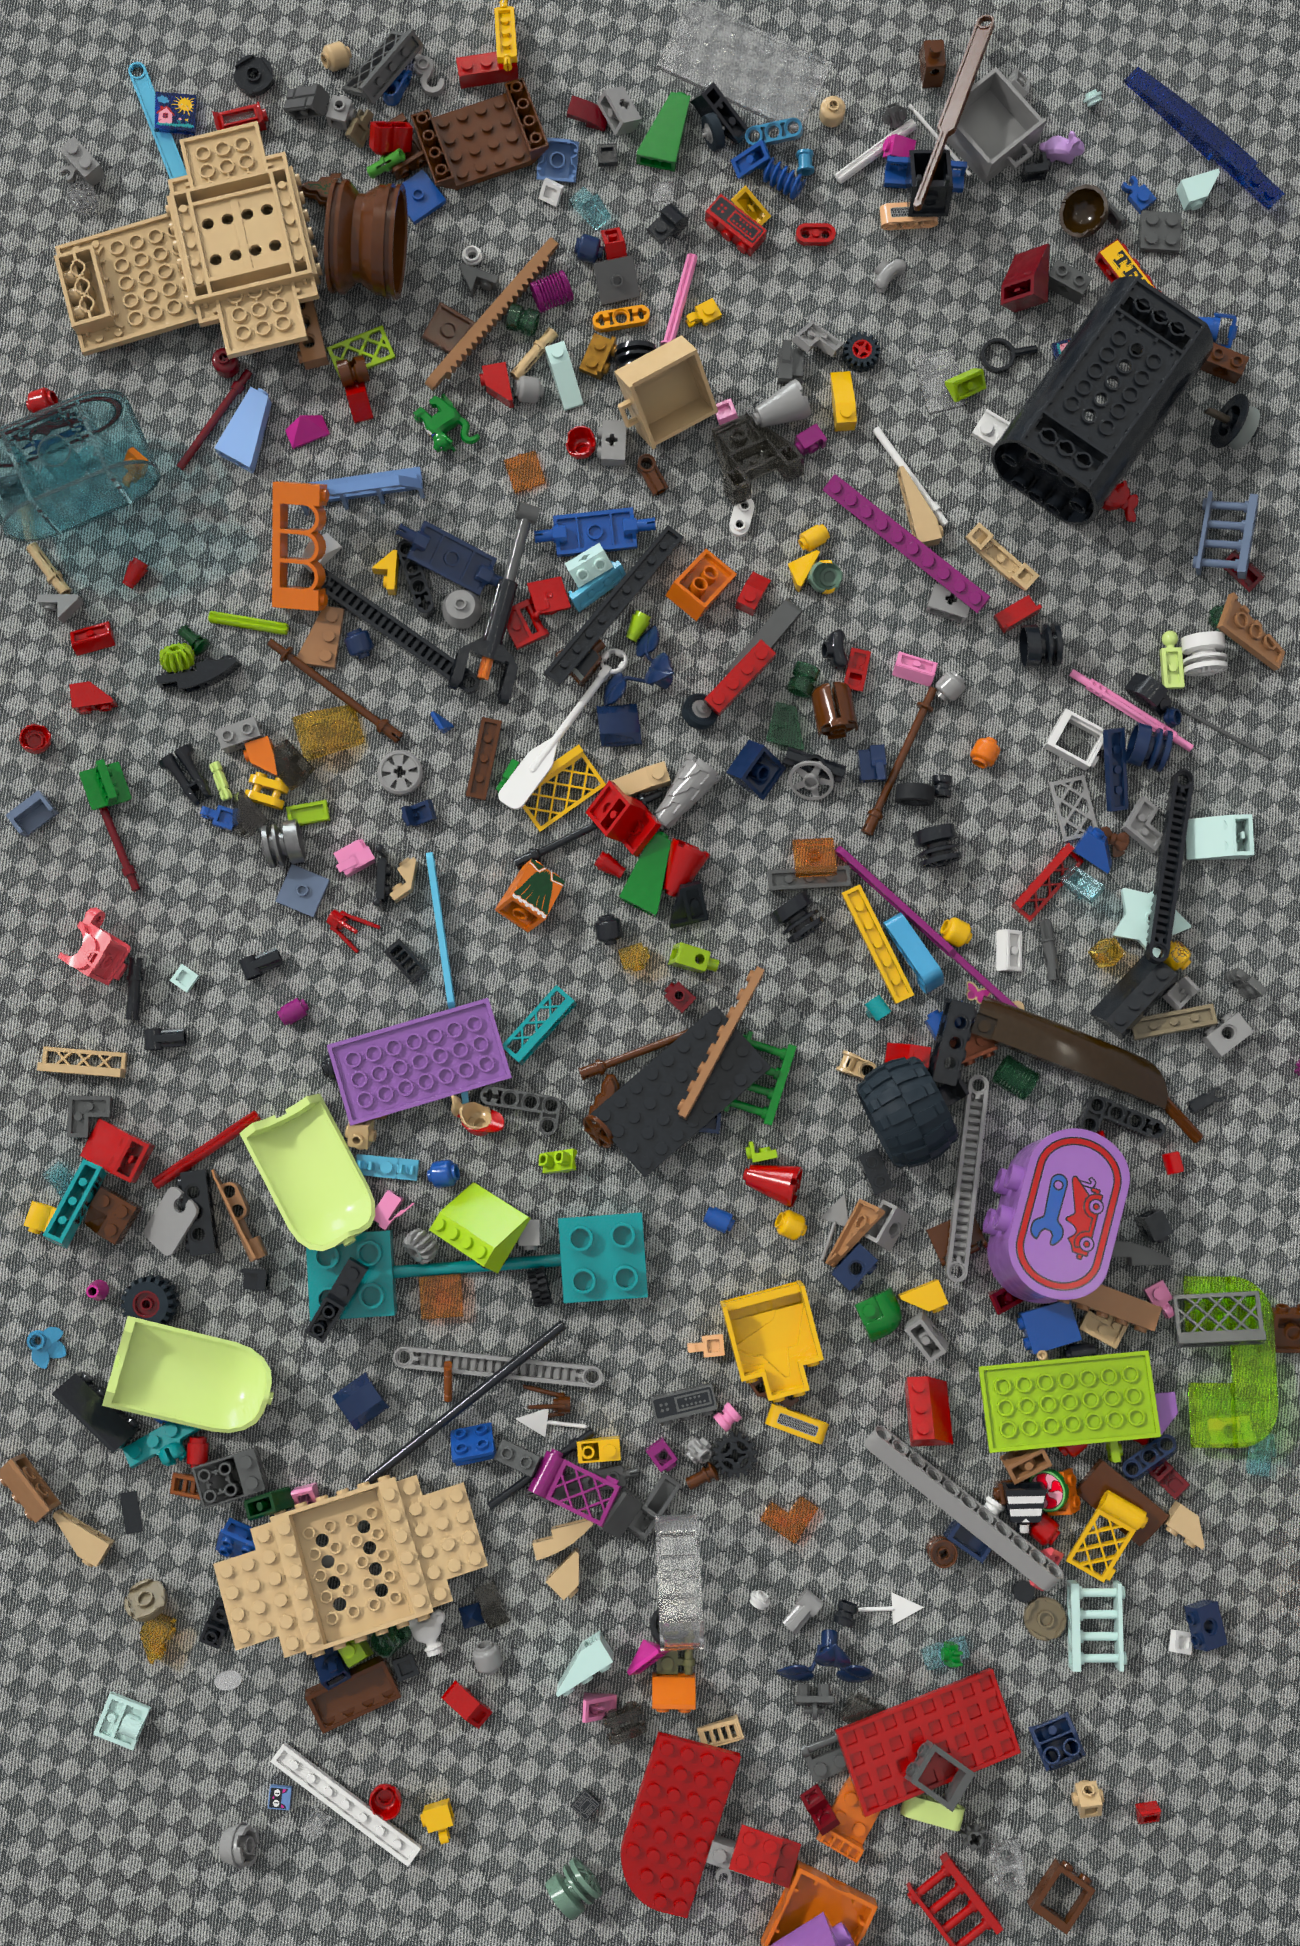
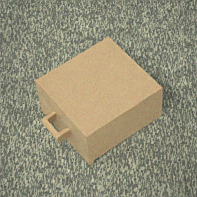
M682 335L614 371L625 401L618 404L624 424L627 428L635 425L637 433L652 449L657 448L656 445L718 412L698 351ZM626 408H628L630 412V415L632 417L631 419L627 418V415L625 413Z

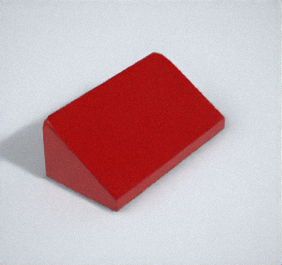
M109 621L70 632L71 646L77 656L115 646Z

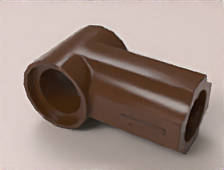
M650 454L641 455L637 464L639 475L644 479L653 497L664 493L669 487L656 465L655 458ZM648 462L652 467L644 469L641 464Z

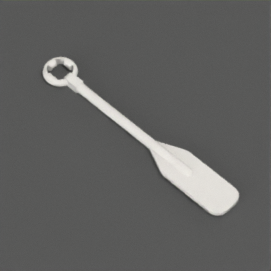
M611 648L602 654V662L600 663L602 669L597 674V678L553 737L528 752L499 791V800L504 805L514 810H518L525 805L551 770L558 742L602 683L611 674H617L626 668L628 658L622 650ZM610 654L624 658V661H621L616 669H612L607 664L604 665V661H607Z

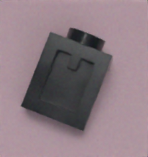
M1041 152L1038 163L1031 162L1024 165L1020 175L1022 183L1045 180L1048 171L1051 169L1050 159H1047L1046 152Z

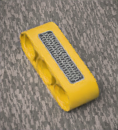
M775 1403L771 1404L765 1424L821 1445L829 1427V1424Z

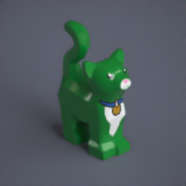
M442 394L441 398L434 396L429 400L430 406L438 410L433 416L421 407L413 412L415 421L417 423L422 422L427 434L433 439V449L436 453L440 451L446 452L450 449L453 452L456 451L452 444V439L446 433L458 425L462 426L460 435L462 441L466 444H474L480 438L479 434L472 437L468 435L470 430L469 422L459 414L445 394Z

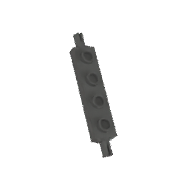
M622 1464L588 1470L604 1479L608 1475L618 1480V1486L620 1487L626 1486L627 1478L639 1477L637 1467L625 1470ZM575 1473L564 1475L566 1481L576 1478ZM589 1476L581 1479L584 1490L595 1487L592 1477ZM578 1481L567 1485L570 1496L581 1492ZM564 1486L556 1490L553 1498L557 1500L567 1498ZM605 1486V1487H603V1488H600V1491L609 1490V1489H614V1488H612V1487H610V1486ZM525 1489L526 1498L539 1496ZM539 1496V1498L541 1499L542 1503L549 1501V1500H547V1499H545V1498Z

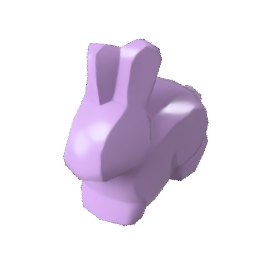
M1070 131L1069 139L1059 135L1052 136L1046 142H1042L1039 145V150L1046 152V157L1050 159V162L1057 160L1067 164H1071L1075 156L1082 155L1085 148L1084 143L1076 137L1074 131Z

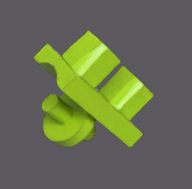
M567 1149L541 1153L539 1155V1166L543 1167L544 1174L575 1171L577 1150Z

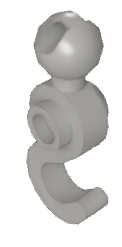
M421 49L414 57L415 73L421 78V87L426 95L432 97L439 96L445 89L444 79L440 78L435 87L428 86V82L434 72V65L430 57L422 55L423 49Z

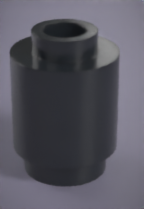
M1088 1342L1071 1344L1064 1350L1065 1358L1097 1355L1095 1345Z

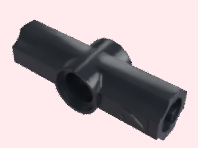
M788 747L783 761L784 765L793 768L794 765L803 761H820L832 772L834 781L841 784L847 766L824 759L818 754L812 755ZM810 765L800 767L807 773H811L813 770ZM820 769L818 776L830 780L828 774L823 769Z

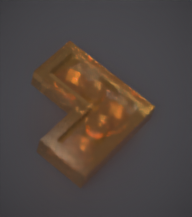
M800 1495L789 1513L771 1501L759 1519L796 1544L818 1510V1507Z

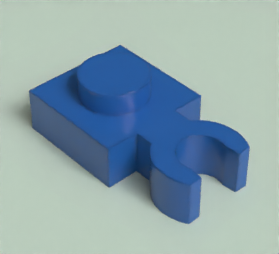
M1132 175L1129 179L1132 186L1123 182L1121 188L1125 193H1130L1127 200L1140 214L1142 210L1151 206L1157 198L1145 184L1139 187L1137 178Z

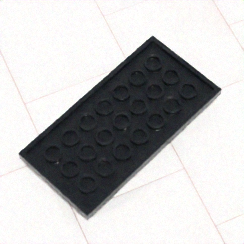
M717 1006L713 1007L590 1114L599 1118L609 1128L613 1135L612 1141L644 1178L651 1174L771 1069V1066L735 1028L687 1120L679 1117L677 1107L682 1098L686 1100L690 1093L687 1091L689 1084L692 1080L696 1081L699 1073H697L701 1062L706 1063L709 1057L707 1051L712 1043L716 1044L719 1038L716 1036L721 1025L725 1026L729 1020Z

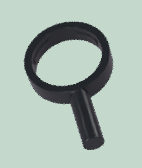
M993 338L983 346L980 360L987 371L999 374L1007 371L1012 366L1015 357L1037 353V346L1032 345L1014 349L1013 345L1006 339ZM993 344L1005 346L1011 355L1010 362L1000 368L991 366L986 361L984 355L987 347Z

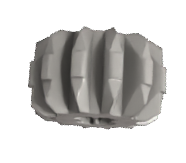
M414 1229L403 1239V1246L406 1248V1252L409 1253L410 1258L412 1257L415 1262L424 1265L432 1261L438 1254L439 1247L436 1244V1240L426 1230Z

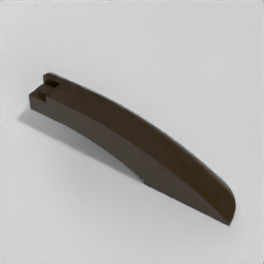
M987 996L983 997L971 1029L972 1036L1047 1063L1091 1083L1166 1109L1168 1099L1166 1082L1158 1068L1147 1059L1045 1017Z

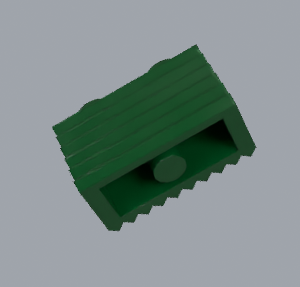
M288 1486L244 1500L249 1521L280 1512L281 1510L283 1511L284 1509L293 1508L295 1505L290 1487Z

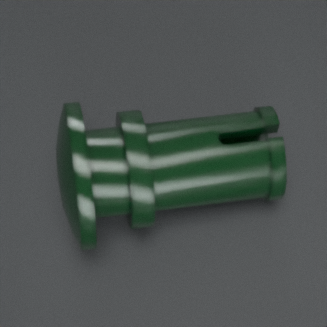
M188 625L182 626L178 631V635L191 646L194 655L199 656L208 649L210 641L194 633Z

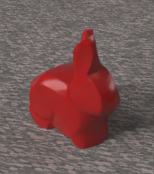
M1125 480L1118 484L1102 508L1108 511L1122 508L1125 511L1126 520L1133 523L1136 521L1134 510L1138 505V496L1136 494L1130 495V489Z

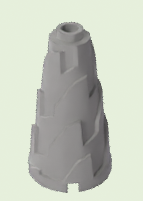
M691 752L686 756L685 762L678 770L663 801L654 813L655 818L662 824L660 827L662 830L665 827L667 829L672 827L685 812L691 809L722 778L700 758L696 759L695 755Z

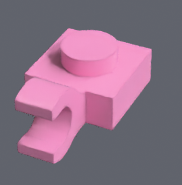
M1163 1280L1143 1289L1150 1303L1162 1307L1161 1311L1165 1318L1169 1319L1174 1316V1310L1168 1303V1301L1172 1300V1296Z

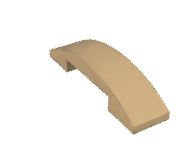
M979 522L965 537L966 540L992 568L1011 583L1026 591L1040 575L1025 562L1023 564L993 539L994 535Z

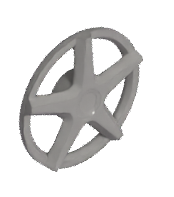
M820 761L800 762L793 766L788 777L789 785L793 792L807 800H819L828 796L833 790L835 783L832 772ZM806 765L815 766L811 773H807L800 767ZM820 769H823L828 774L830 780L818 777ZM796 771L803 780L793 785L792 776ZM830 785L828 791L819 796L818 786ZM805 787L811 790L813 797L804 796L797 790Z

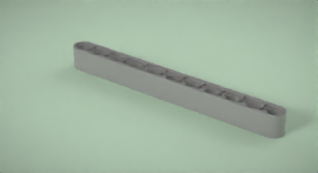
M877 1426L865 1439V1447L873 1455L1044 1591H1050L1063 1578V1571L1056 1563L883 1426Z

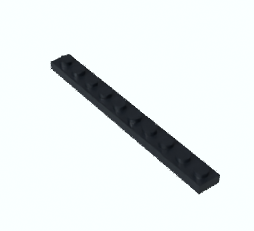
M669 525L666 526L544 671L543 675L558 687L564 683L682 542L684 537Z

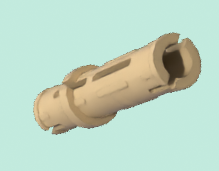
M548 327L544 334L534 341L533 347L510 372L514 379L519 380L522 375H525L540 356L545 354V347L551 345L558 337V334L552 328Z
M33 542L26 547V551L46 575L47 582L52 584L59 594H70L72 589L62 578V573L56 570L38 543Z

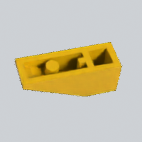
M850 371L830 372L834 431H853L856 427L857 415Z

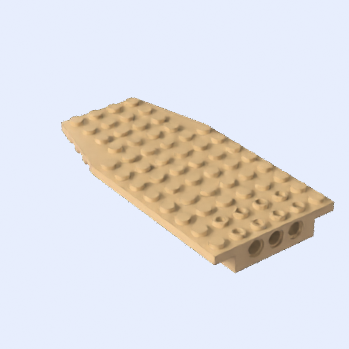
M270 206L262 209L264 215H269L273 211V208ZM244 212L242 218L245 220L251 219L253 212ZM167 213L55 246L57 255L54 256L71 326L78 336L81 352L84 356L199 323L197 314L194 313L192 307L187 306L185 295L188 293L187 289L183 288L181 277L184 275L183 271L179 270L177 259L180 256L174 249L173 241L176 238L170 231L169 223H172L171 217L168 218ZM226 216L222 222L226 225L231 224L233 217ZM210 220L205 221L203 228L211 229L214 222ZM274 242L270 245L272 251H277L281 248L279 242ZM253 247L250 254L253 256L259 255L261 248ZM233 252L230 258L236 261L241 258L242 254L240 252ZM219 256L213 257L211 264L219 265L222 258Z

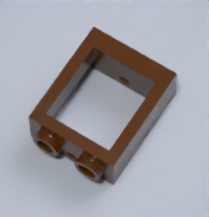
M1055 1858L1027 1900V1903L1031 1910L1067 1935L1096 1890L1091 1884L1092 1880L1082 1872L1080 1875L1073 1871L1074 1867L1065 1860L1061 1862ZM1061 1873L1084 1888L1065 1918L1042 1902Z

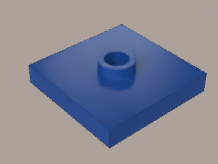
M423 169L402 183L406 190L408 217L414 225L447 203L445 197Z

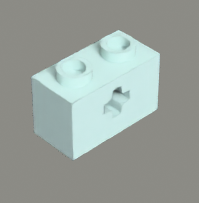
M600 543L565 563L578 588L613 568Z

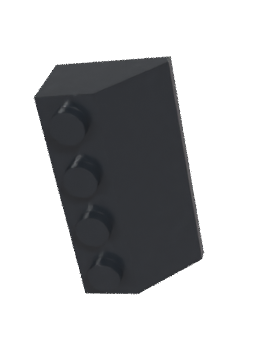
M1144 954L1090 1012V1015L1122 1040L1177 981L1178 973L1164 962L1160 964L1149 962L1146 954Z
M77 1372L57 1388L52 1395L113 1454L124 1448L141 1430L138 1427L139 1423L133 1417H128L122 1410L102 1406L106 1390L102 1387H97L93 1383V1378L88 1373Z

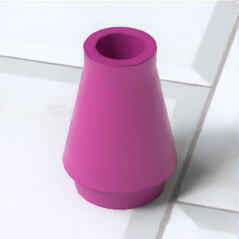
M94 1280L86 1289L87 1296L96 1301L105 1299L109 1293V1287L103 1280Z

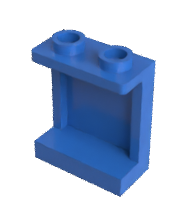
M1057 1301L1025 1312H1018L1019 1318H1016L1017 1325L1024 1332L1023 1344L1026 1351L1029 1350L1031 1354H1037L1040 1350L1047 1351L1082 1340L1070 1302L1068 1305Z

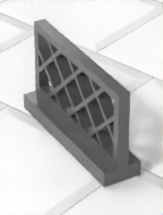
M408 29L405 33L391 30L342 87L343 91L348 94L364 97L370 104H375L423 48L424 44L413 29Z
M1259 1291L1172 1296L1177 1348L1264 1344L1266 1341ZM1245 1297L1255 1298V1306L1251 1311L1241 1303ZM1223 1298H1230L1236 1303L1230 1311H1227L1219 1304ZM1202 1299H1208L1214 1304L1208 1312L1198 1306ZM1178 1300H1187L1193 1306L1185 1314L1178 1308ZM1216 1306L1226 1314L1220 1322L1209 1315ZM1237 1306L1248 1313L1242 1321L1231 1314ZM1194 1308L1205 1315L1198 1324L1188 1316ZM1228 1316L1239 1324L1234 1330H1228L1222 1325ZM1249 1316H1252L1258 1321V1329H1249L1243 1323ZM1185 1318L1195 1326L1191 1332H1181L1180 1324ZM1206 1318L1217 1325L1213 1331H1206L1200 1326Z

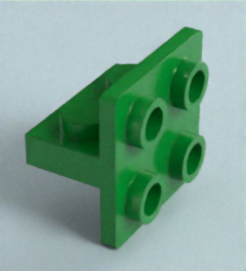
M104 759L95 761V768L79 772V777L91 810H98L132 799L119 762L106 765Z

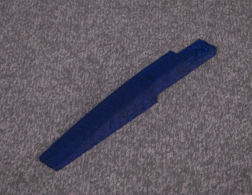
M1139 67L1124 80L1128 87L1208 161L1213 158L1268 210L1283 197L1285 193L1256 167L1258 162L1209 119Z

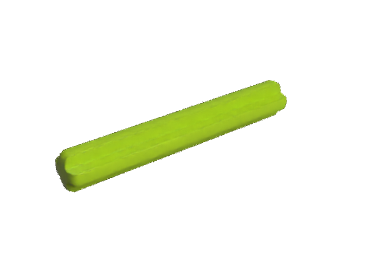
M210 611L208 621L215 624L287 635L289 625L282 622Z

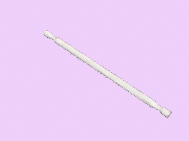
M909 104V109L914 112L916 117L923 123V125L930 131V133L936 139H938L939 135L925 121V119L919 114V112L914 109L912 104ZM945 145L944 149L950 150V156L955 161H960L953 151ZM966 169V174L971 176L972 173Z

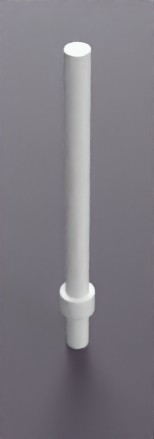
M876 427L872 432L898 467L904 466L933 511L939 524L942 527L947 525L949 522L940 511L941 507L931 499L880 427Z

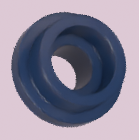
M1168 707L1163 718L1167 726L1171 728L1181 723L1182 716L1179 709Z

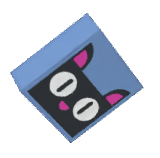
M271 1784L268 1809L290 1810L292 1786Z

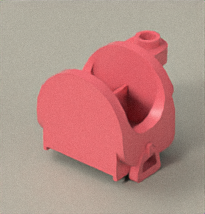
M96 907L90 908L86 912L84 920L80 921L77 925L83 935V944L80 950L73 956L60 952L58 958L86 976L109 986L113 978L119 981L127 969L128 965L123 962L130 953L131 947L101 929L100 926L105 919V912Z

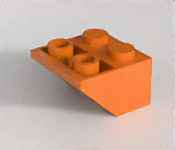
M652 1672V1709H656L657 1712H669V1709H678V1712L689 1713L691 1710H696L695 1673L685 1675L682 1672H678V1674H657V1672Z

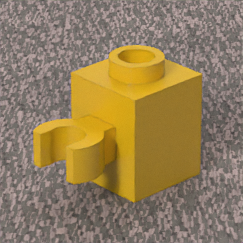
M447 1798L425 1805L423 1813L420 1814L423 1827H427L428 1833L438 1831L441 1845L450 1842L449 1839L451 1837L448 1827L453 1826L455 1821L450 1799Z

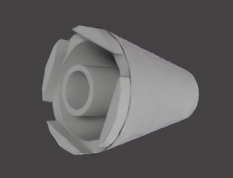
M796 379L790 381L754 409L753 419L756 425L760 424L761 427L804 420L810 417V404L807 396H803L800 391L803 390V387Z

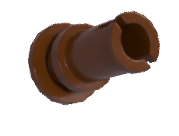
M709 1461L708 1467H702L701 1471L686 1477L685 1480L690 1490H693L706 1482H712L713 1478L716 1481L720 1479L716 1467Z

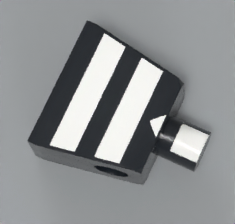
M1002 1482L1006 1501V1513L1010 1522L1017 1523V1531L1019 1533H1029L1030 1523H1039L1042 1518L1046 1497L1044 1484L1042 1482H1019L1014 1485L1013 1482Z

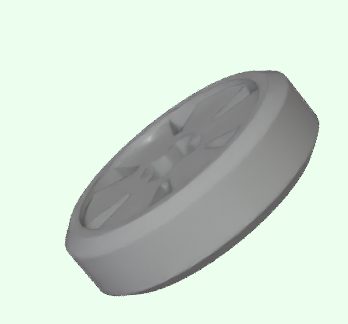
M395 750L386 754L381 759L377 769V776L380 784L387 792L397 796H404L414 792L419 787L423 778V768L414 754L405 750ZM399 768L406 772L405 775H402V778H398V775L395 773V771H399Z

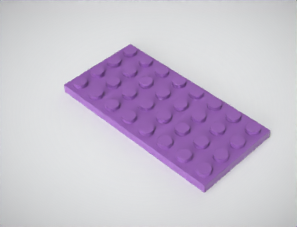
M489 998L327 1045L350 1126L512 1078Z

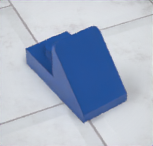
M761 139L731 159V163L737 178L743 179L757 169L764 170L771 157L764 140Z

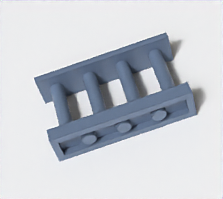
M1208 491V497L1203 499L1202 510H1205L1198 556H1194L1192 567L1196 569L1197 575H1201L1202 567L1234 569V571H1237L1239 579H1246L1259 496L1258 494H1250L1249 501H1245V503L1213 501V491ZM1212 509L1236 510L1247 513L1246 520H1242V522L1210 520ZM1209 528L1240 530L1243 533L1242 540L1239 539L1238 541L1207 539ZM1206 547L1235 549L1237 552H1240V556L1235 561L1205 559L1204 553Z

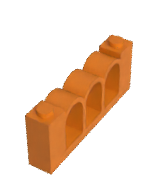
M287 481L273 482L272 607L320 611L324 610L327 606L328 596L326 589L321 588L325 583V569L318 562L326 551L325 540L319 531L323 529L327 519L326 511L323 506H327L329 500L327 484ZM288 504L304 505L312 509L315 514V523L312 528H288ZM288 534L305 535L311 538L315 546L312 557H288ZM288 563L308 565L314 572L315 577L312 586L287 585Z

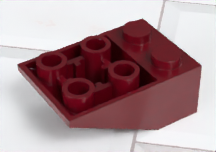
M1047 243L1014 256L1001 285L1000 305L1016 313L1048 302L1050 244Z

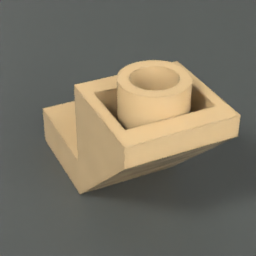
M408 857L399 863L400 867L397 870L406 883H399L391 889L393 892L390 893V896L395 903H398L413 892L418 862L414 857L412 859Z

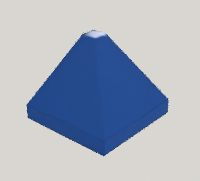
M434 711L431 712L430 715L441 733L444 734L454 728L453 724Z

